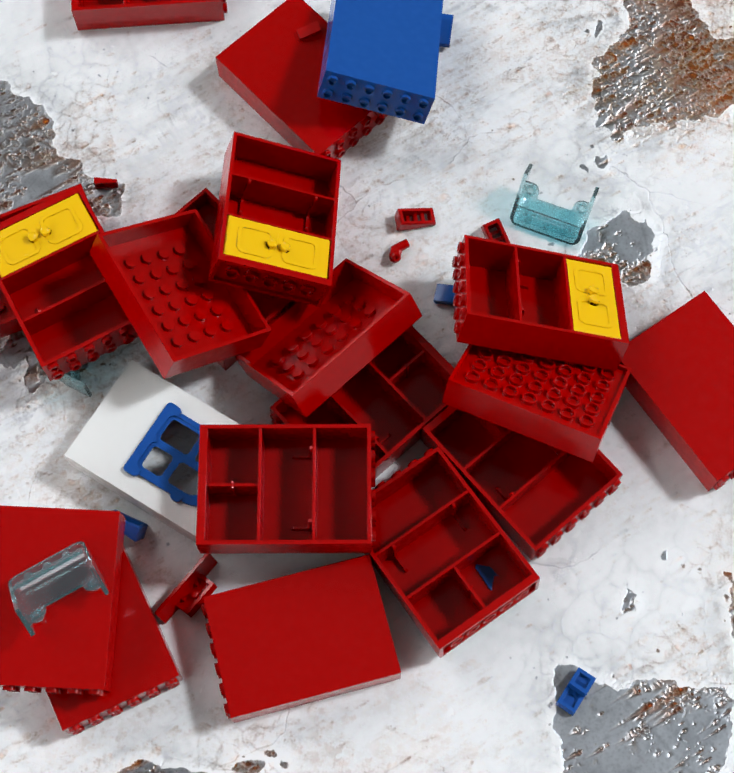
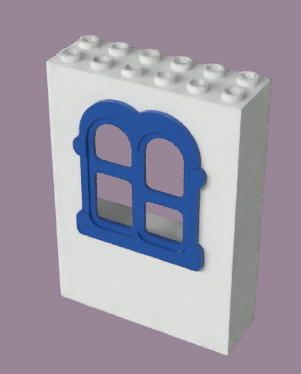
M131 360L64 456L72 467L196 543L198 494H186L170 484L169 479L181 463L198 472L199 463L195 458L199 453V439L190 452L184 454L162 441L161 436L172 421L179 422L197 433L199 437L200 425H238L239 423ZM154 447H158L173 457L161 476L155 475L142 466L144 460Z

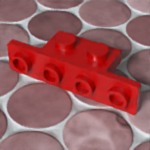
M204 554L199 559L197 564L186 574L185 578L155 611V615L161 621L167 623L178 609L192 618L201 607V604L204 603L203 597L211 595L216 590L217 586L215 583L206 578L218 563L211 554Z

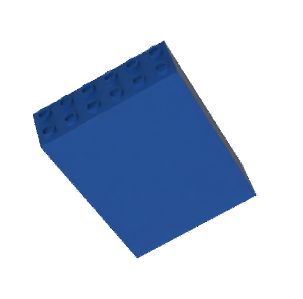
M331 0L317 97L424 124L435 100L443 0Z

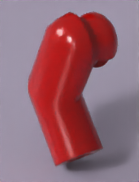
M407 239L391 246L389 253L391 262L397 263L401 260L402 251L410 247Z

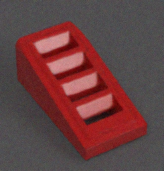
M433 208L397 209L395 213L397 231L436 225ZM424 214H427L428 220H425Z
M499 218L481 226L486 239L495 241L503 239L505 243H510ZM496 226L497 230L493 232L489 231V229ZM500 233L501 236L495 239L492 238L493 235Z

